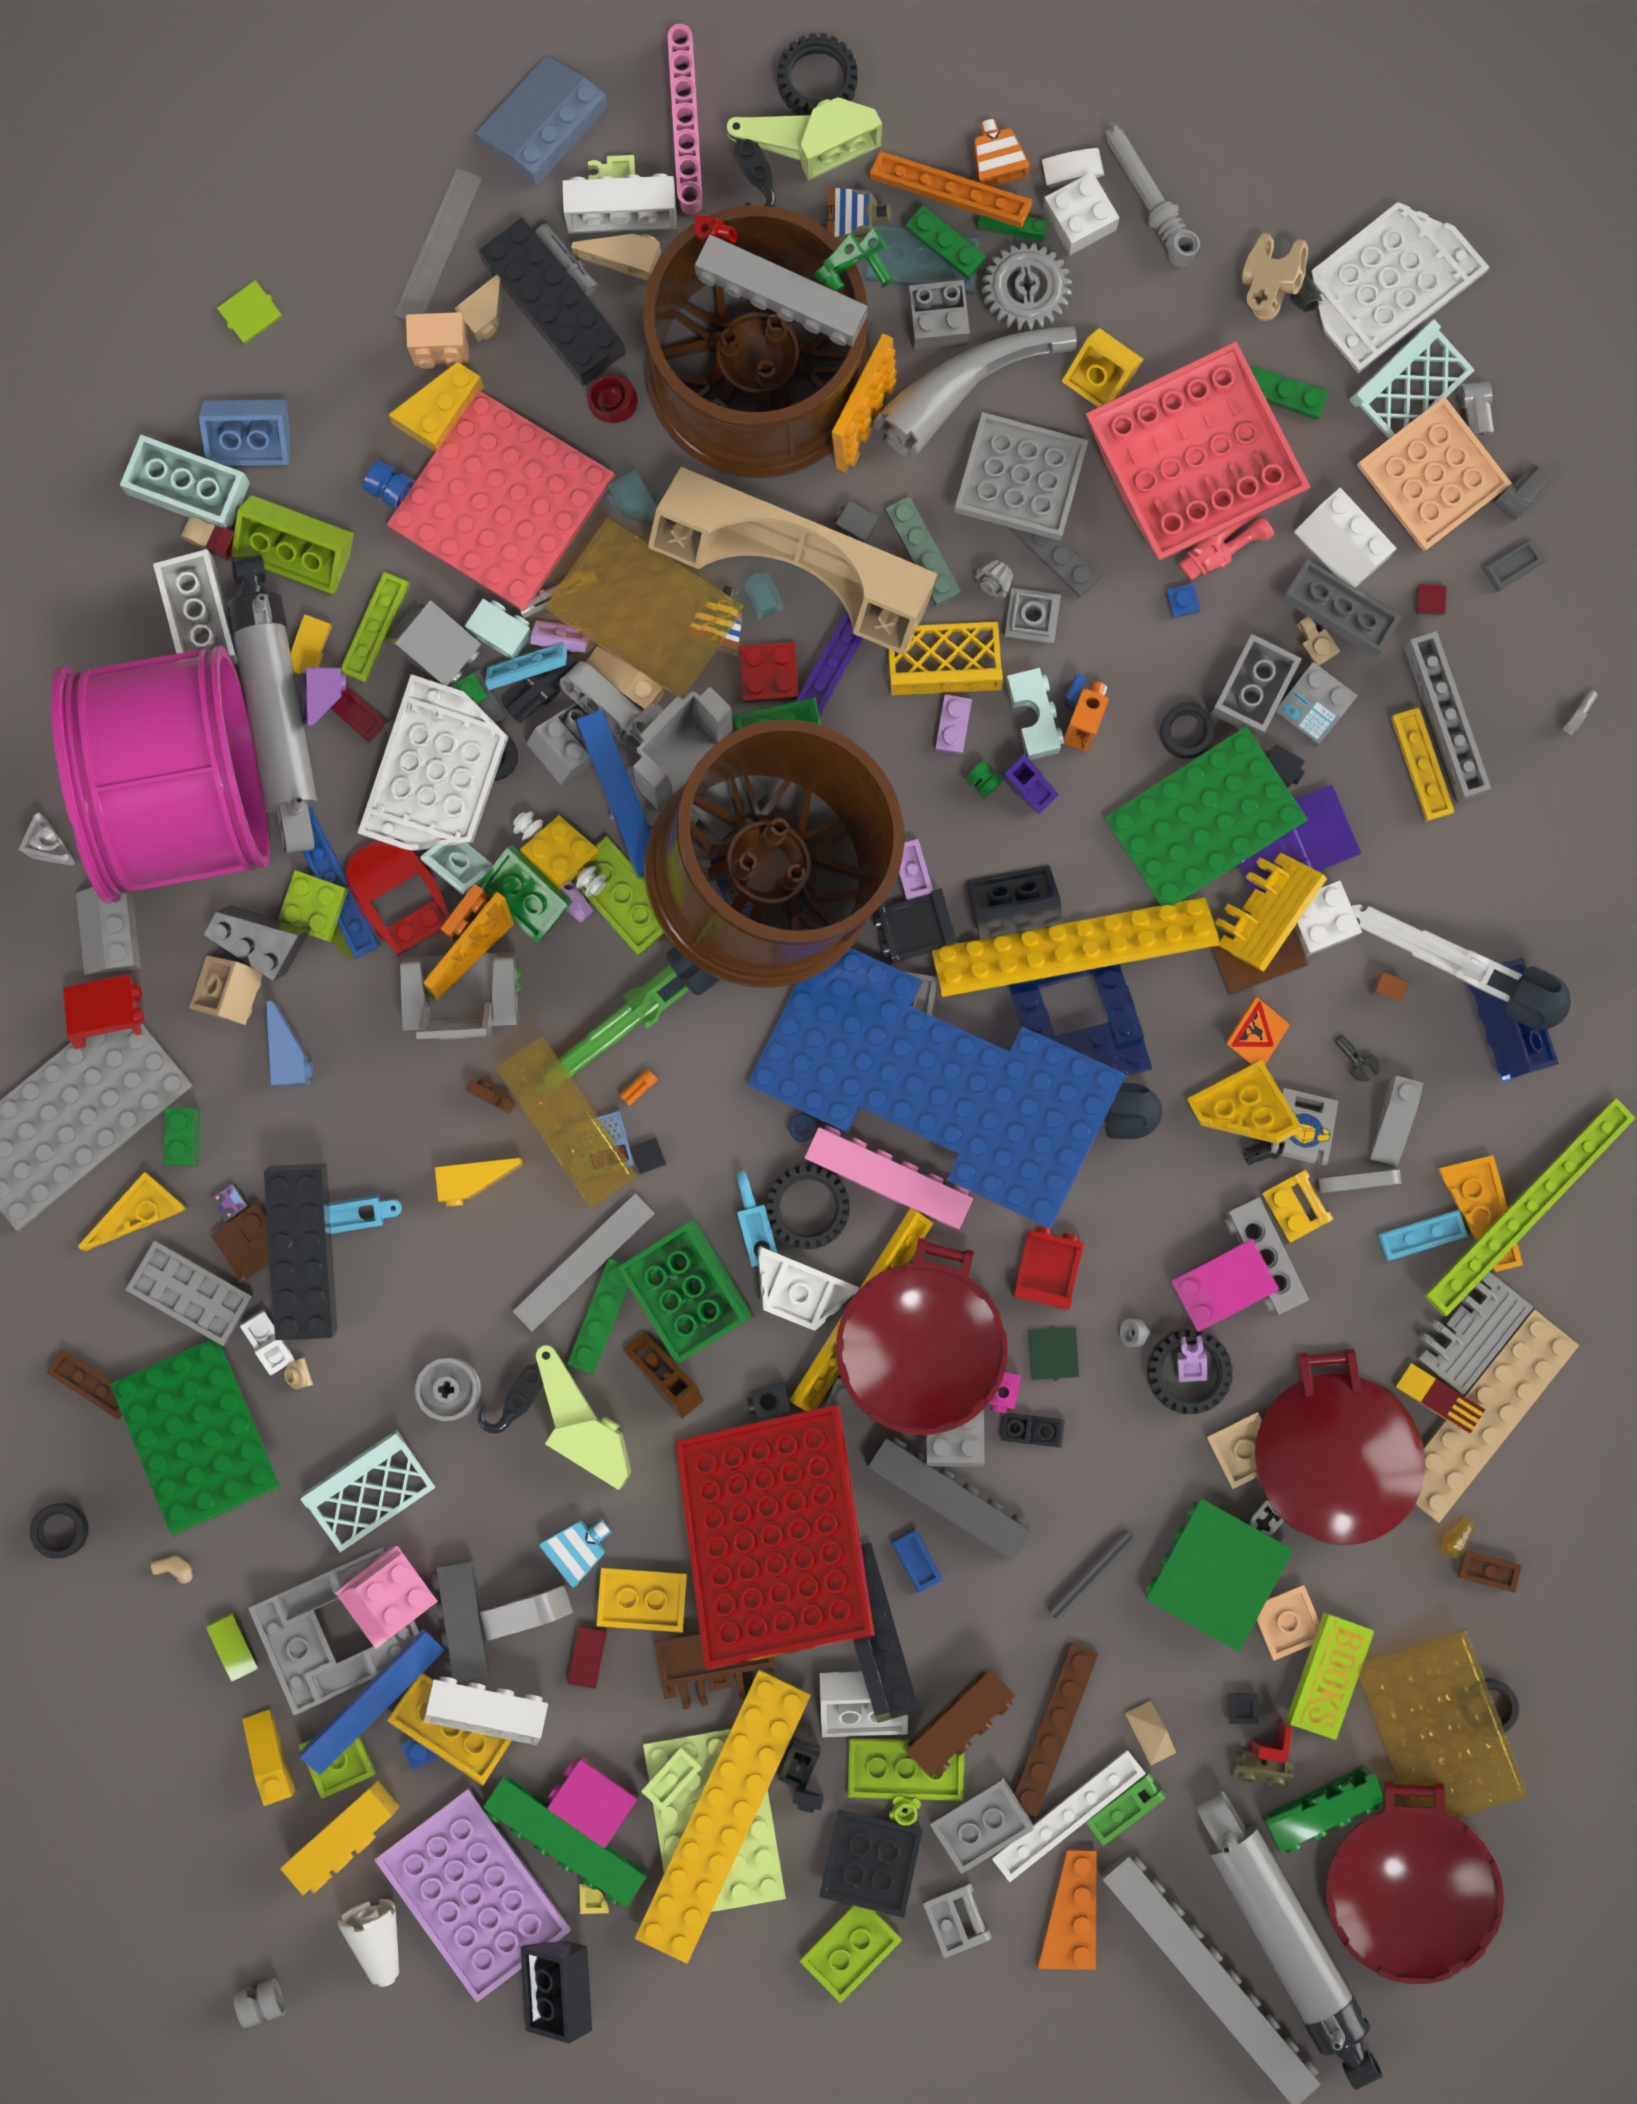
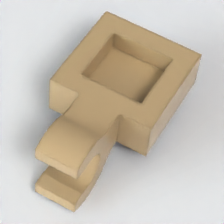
M1307 616L1297 624L1299 631L1307 640L1300 646L1312 663L1314 662L1320 666L1341 652L1326 629L1318 633L1310 617Z

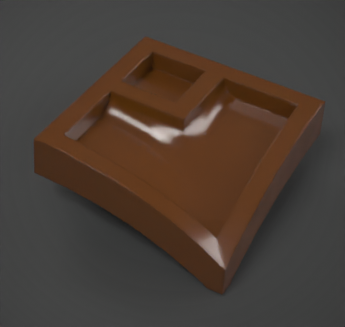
M258 1202L210 1236L226 1258L240 1283H243L270 1263L267 1214Z

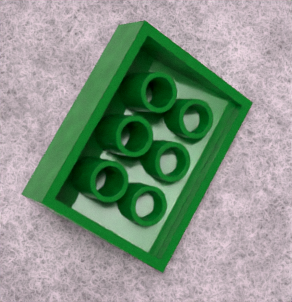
M696 1220L684 1224L617 1267L676 1364L681 1363L755 1317Z

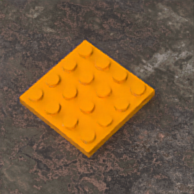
M882 334L832 431L836 469L844 473L847 472L849 466L854 467L860 456L858 449L862 441L865 443L868 441L873 429L870 426L874 418L885 407V403H883L884 398L887 394H892L897 384V379H895L897 372L895 369L896 360L894 359L896 350L893 349V338L886 334Z

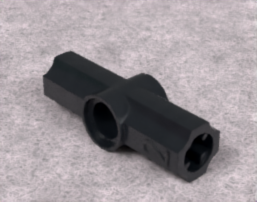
M567 652L565 666L529 677L525 681L524 687L503 704L504 708L519 724L522 723L541 705H547L560 693V679L577 664V661Z

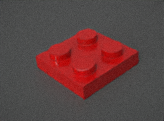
M795 642L740 646L744 703L797 699L799 693Z

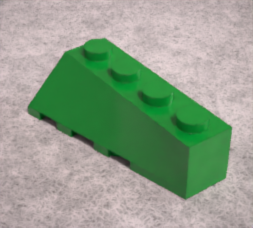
M1362 1765L1261 1817L1276 1848L1281 1853L1284 1851L1291 1853L1301 1848V1843L1310 1838L1317 1840L1328 1834L1327 1829L1335 1825L1343 1827L1350 1824L1354 1820L1353 1816L1361 1812L1364 1814L1374 1812L1379 1808L1378 1804L1383 1802L1384 1798L1375 1774Z

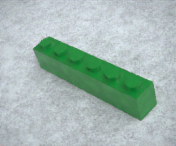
M505 1774L483 1807L487 1810L486 1815L496 1823L500 1824L502 1821L511 1827L510 1832L521 1840L527 1838L535 1844L534 1849L542 1855L548 1857L550 1854L558 1859L557 1864L569 1873L575 1871L583 1877L581 1881L591 1889L596 1890L598 1887L607 1893L606 1899L614 1905L620 1906V1904H623L627 1907L646 1879L648 1872L608 1844L603 1848L548 1810L547 1808L550 1804Z

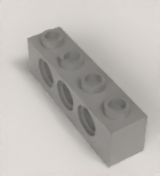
M1260 1197L1226 1212L1227 1219L1224 1220L1225 1225L1231 1235H1236L1240 1243L1239 1245L1251 1240L1245 1234L1247 1225L1254 1224L1258 1228L1259 1235L1254 1242L1259 1252L1264 1249L1270 1253L1271 1261L1267 1267L1272 1276L1278 1275L1283 1280L1284 1285L1280 1291H1276L1262 1299L1267 1311H1273L1274 1315H1280L1309 1301Z

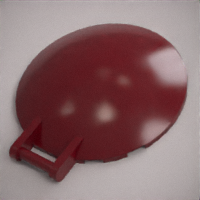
M919 1237L912 1263L887 1269L870 1279L852 1297L842 1315L836 1338V1358L843 1384L853 1401L865 1414L891 1430L911 1435H934L956 1429L976 1417L990 1403L999 1389L1007 1364V1335L995 1303L974 1280L969 1278L974 1255L973 1250L965 1249V1251L929 1243L927 1239ZM924 1253L962 1262L961 1268L956 1269L924 1261Z
M1353 1348L1344 1349L1343 1352L1314 1355H1308L1306 1352L1297 1353L1296 1363L1299 1382L1286 1389L1275 1399L1266 1411L1260 1428L1257 1431L1254 1458L1261 1489L1267 1501H1270L1281 1515L1280 1518L1296 1531H1301L1317 1541L1334 1545H1355L1375 1540L1397 1527L1411 1512L1420 1495L1425 1475V1455L1419 1431L1410 1414L1392 1394L1379 1385L1359 1377L1356 1353ZM1343 1363L1345 1366V1372L1311 1375L1310 1366Z
M1384 1781V1811L1374 1814L1359 1823L1338 1846L1328 1871L1326 1900L1334 1930L1344 1944V1947L1360 1964H1364L1378 1975L1392 1981L1407 1984H1430L1450 1979L1452 1975L1461 1972L1467 1967L1469 1969L1486 1953L1487 1947L1493 1937L1496 1936L1501 1924L1504 1908V1890L1497 1863L1484 1841L1465 1823L1445 1813L1444 1783H1434V1786L1401 1785L1394 1784V1781ZM1394 1796L1433 1797L1434 1807L1395 1806Z

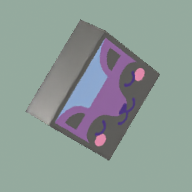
M231 1183L209 1199L226 1223L250 1207L235 1183Z

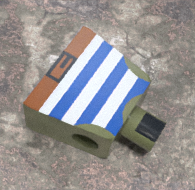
M828 188L827 231L840 243L851 233L857 242L860 243L872 228L876 227L877 229V223L891 221L889 204L877 205V201L870 191Z

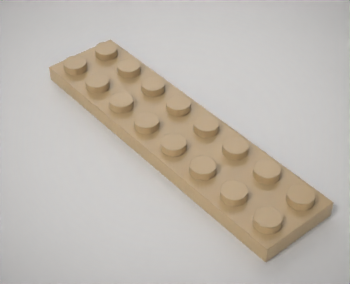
M1535 1309L1530 1311L1464 1394L1466 1398L1486 1410L1471 1435L1445 1419L1423 1446L1425 1475L1423 1486L1415 1505L1438 1523H1440L1579 1347L1575 1341Z

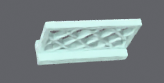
M1435 319L1418 331L1348 399L1355 407L1359 406L1388 439L1395 435L1390 429V418L1404 419L1405 427L1409 424V419H1416L1420 416L1409 414L1410 400H1423L1422 413H1424L1444 396L1447 398L1474 371L1472 366L1439 331L1441 326ZM1435 340L1443 347V357H1430V344ZM1413 361H1424V376L1410 375L1411 363ZM1429 362H1443L1442 377L1429 376ZM1448 362L1457 363L1464 372L1458 378L1448 377ZM1405 370V375H1399ZM1394 379L1405 380L1404 395L1391 394V382ZM1410 380L1424 381L1423 395H1410ZM1429 381L1442 382V394L1440 396H1429ZM1386 388V394H1380ZM1375 398H1385V413H1376L1369 404ZM1391 399H1404V414H1391Z
M398 1429L302 1493L301 1501L313 1513L339 1552L354 1544L436 1487L403 1440L404 1438ZM401 1449L408 1458L406 1469L390 1466L391 1456ZM386 1459H388L386 1466H385V1465H379L380 1463H382L383 1461H385ZM410 1464H412V1465L414 1466V1468L416 1469V1471H414V1470H409V1469H410ZM373 1468L385 1470L383 1485L366 1483L367 1473ZM388 1471L405 1474L403 1489L386 1486ZM408 1474L421 1476L426 1486L419 1491L406 1490ZM364 1475L363 1482L355 1481ZM349 1484L361 1486L359 1502L342 1499L343 1490ZM365 1487L382 1490L379 1505L362 1502ZM340 1491L339 1498L332 1497ZM384 1492L402 1493L400 1504L394 1508L382 1506ZM405 1494H407V1495H412V1496H410L409 1498H407L406 1500H404V1495H405ZM325 1501L338 1503L335 1518L323 1516L317 1506ZM341 1503L358 1506L355 1521L338 1518ZM361 1507L378 1510L376 1520L371 1524L358 1522ZM381 1510L388 1511L380 1517ZM328 1522H334L333 1529ZM337 1523L354 1526L352 1537L343 1543L335 1533ZM357 1527H363L362 1530L356 1533Z

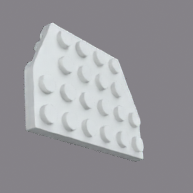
M1397 202L1311 271L1312 281L1323 293L1320 294L1323 301L1317 300L1318 304H1320L1318 305L1323 332L1358 374L1489 270L1486 262L1455 226L1449 223L1443 224L1429 218V215L1423 212L1413 211L1409 206Z
M411 674L358 834L412 851L431 849L437 843L445 847L473 843L508 736L465 692ZM394 839H400V840L404 841L405 843L400 842V841H397V840H394Z

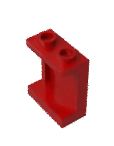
M130 974L63 988L67 1036L75 1049L86 1047V1038L126 1029H133L135 1035L142 1034L141 1024H145V1017L138 1001L143 998L139 983L135 984Z
M1036 1226L1035 1231L1029 1230L1027 1233L1013 1297L1070 1310L1071 1297L1085 1243L1079 1242V1236L1063 1233V1237L1051 1235L1052 1230Z

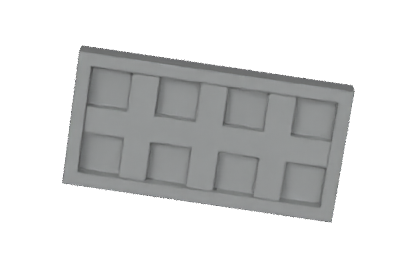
M155 1240L125 1289L222 1346H226L254 1297Z

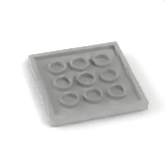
M982 412L954 512L1061 541L1088 440Z

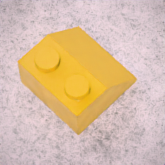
M1098 328L1087 338L1061 382L1099 408L1119 397L1144 359Z

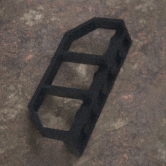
M871 1543L861 1545L875 1636L853 1641L877 1723L920 1710Z

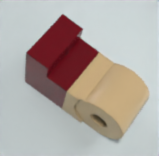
M189 517L181 537L187 542L203 550L207 549L210 553L229 561L232 553L234 532L224 527L220 528L207 523L199 518Z

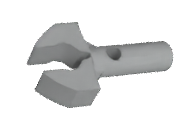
M1587 691L1575 712L1564 724L1563 731L1571 736L1574 731H1577L1588 715L1586 714L1598 696L1596 691Z

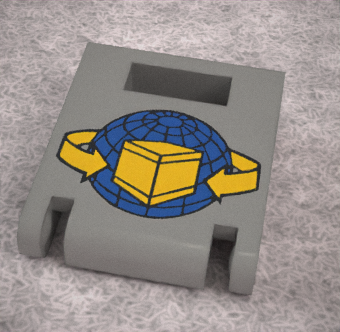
M1283 1088L1281 1093L1301 1124L1303 1131L1280 1142L1284 1143L1281 1156L1315 1164L1318 1152H1322L1320 1165L1326 1166L1329 1160L1339 1101ZM1295 1102L1319 1107L1320 1111L1316 1112L1295 1107ZM1279 1143L1271 1144L1270 1153H1277Z

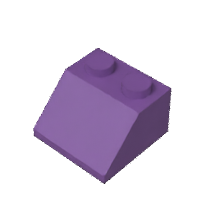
M301 667L302 719L304 724L314 725L341 697V690L346 689L345 674L340 672V668Z

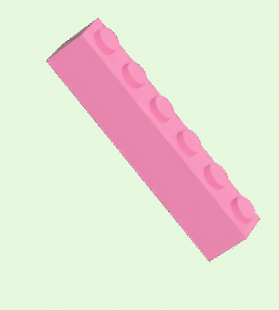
M826 1125L825 1129L818 1128L805 1156L806 1161L827 1169L836 1175L908 1208H912L956 1230L960 1229L974 1199L968 1196L970 1191L954 1185L953 1189L943 1185L944 1179L932 1173H929L927 1177L917 1173L918 1167L906 1161H903L902 1165L891 1161L893 1156L882 1150L877 1149L876 1153L865 1149L867 1144L852 1137L850 1141L840 1137L842 1132Z

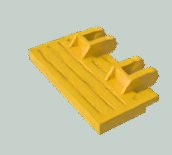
M1281 852L1274 861L1276 865L1260 857L1257 860L1256 864L1259 868L1271 873L1267 880L1251 872L1246 876L1250 882L1266 890V893L1255 889L1243 906L1244 911L1230 904H1227L1224 908L1230 916L1239 919L1236 926L1220 918L1215 922L1216 926L1235 937L1233 940L1224 935L1218 946L1263 972L1327 880L1322 873Z

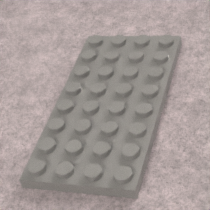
M141 1024V1035H135L133 1029H126L86 1038V1047L75 1049L72 1043L68 1044L0 1100V1211L16 1231L20 1232L163 1114L165 1108H170L195 1087L144 1024Z

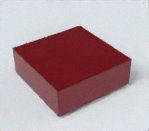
M1419 584L1417 586L1416 613L1444 615L1446 612L1447 586Z

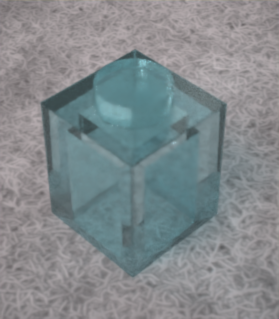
M756 573L746 579L747 582L743 584L744 592L757 620L783 609V602L769 573L764 575Z

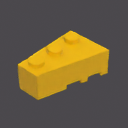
M457 362L391 412L389 418L393 426L436 452L478 390H483L484 385L481 377Z

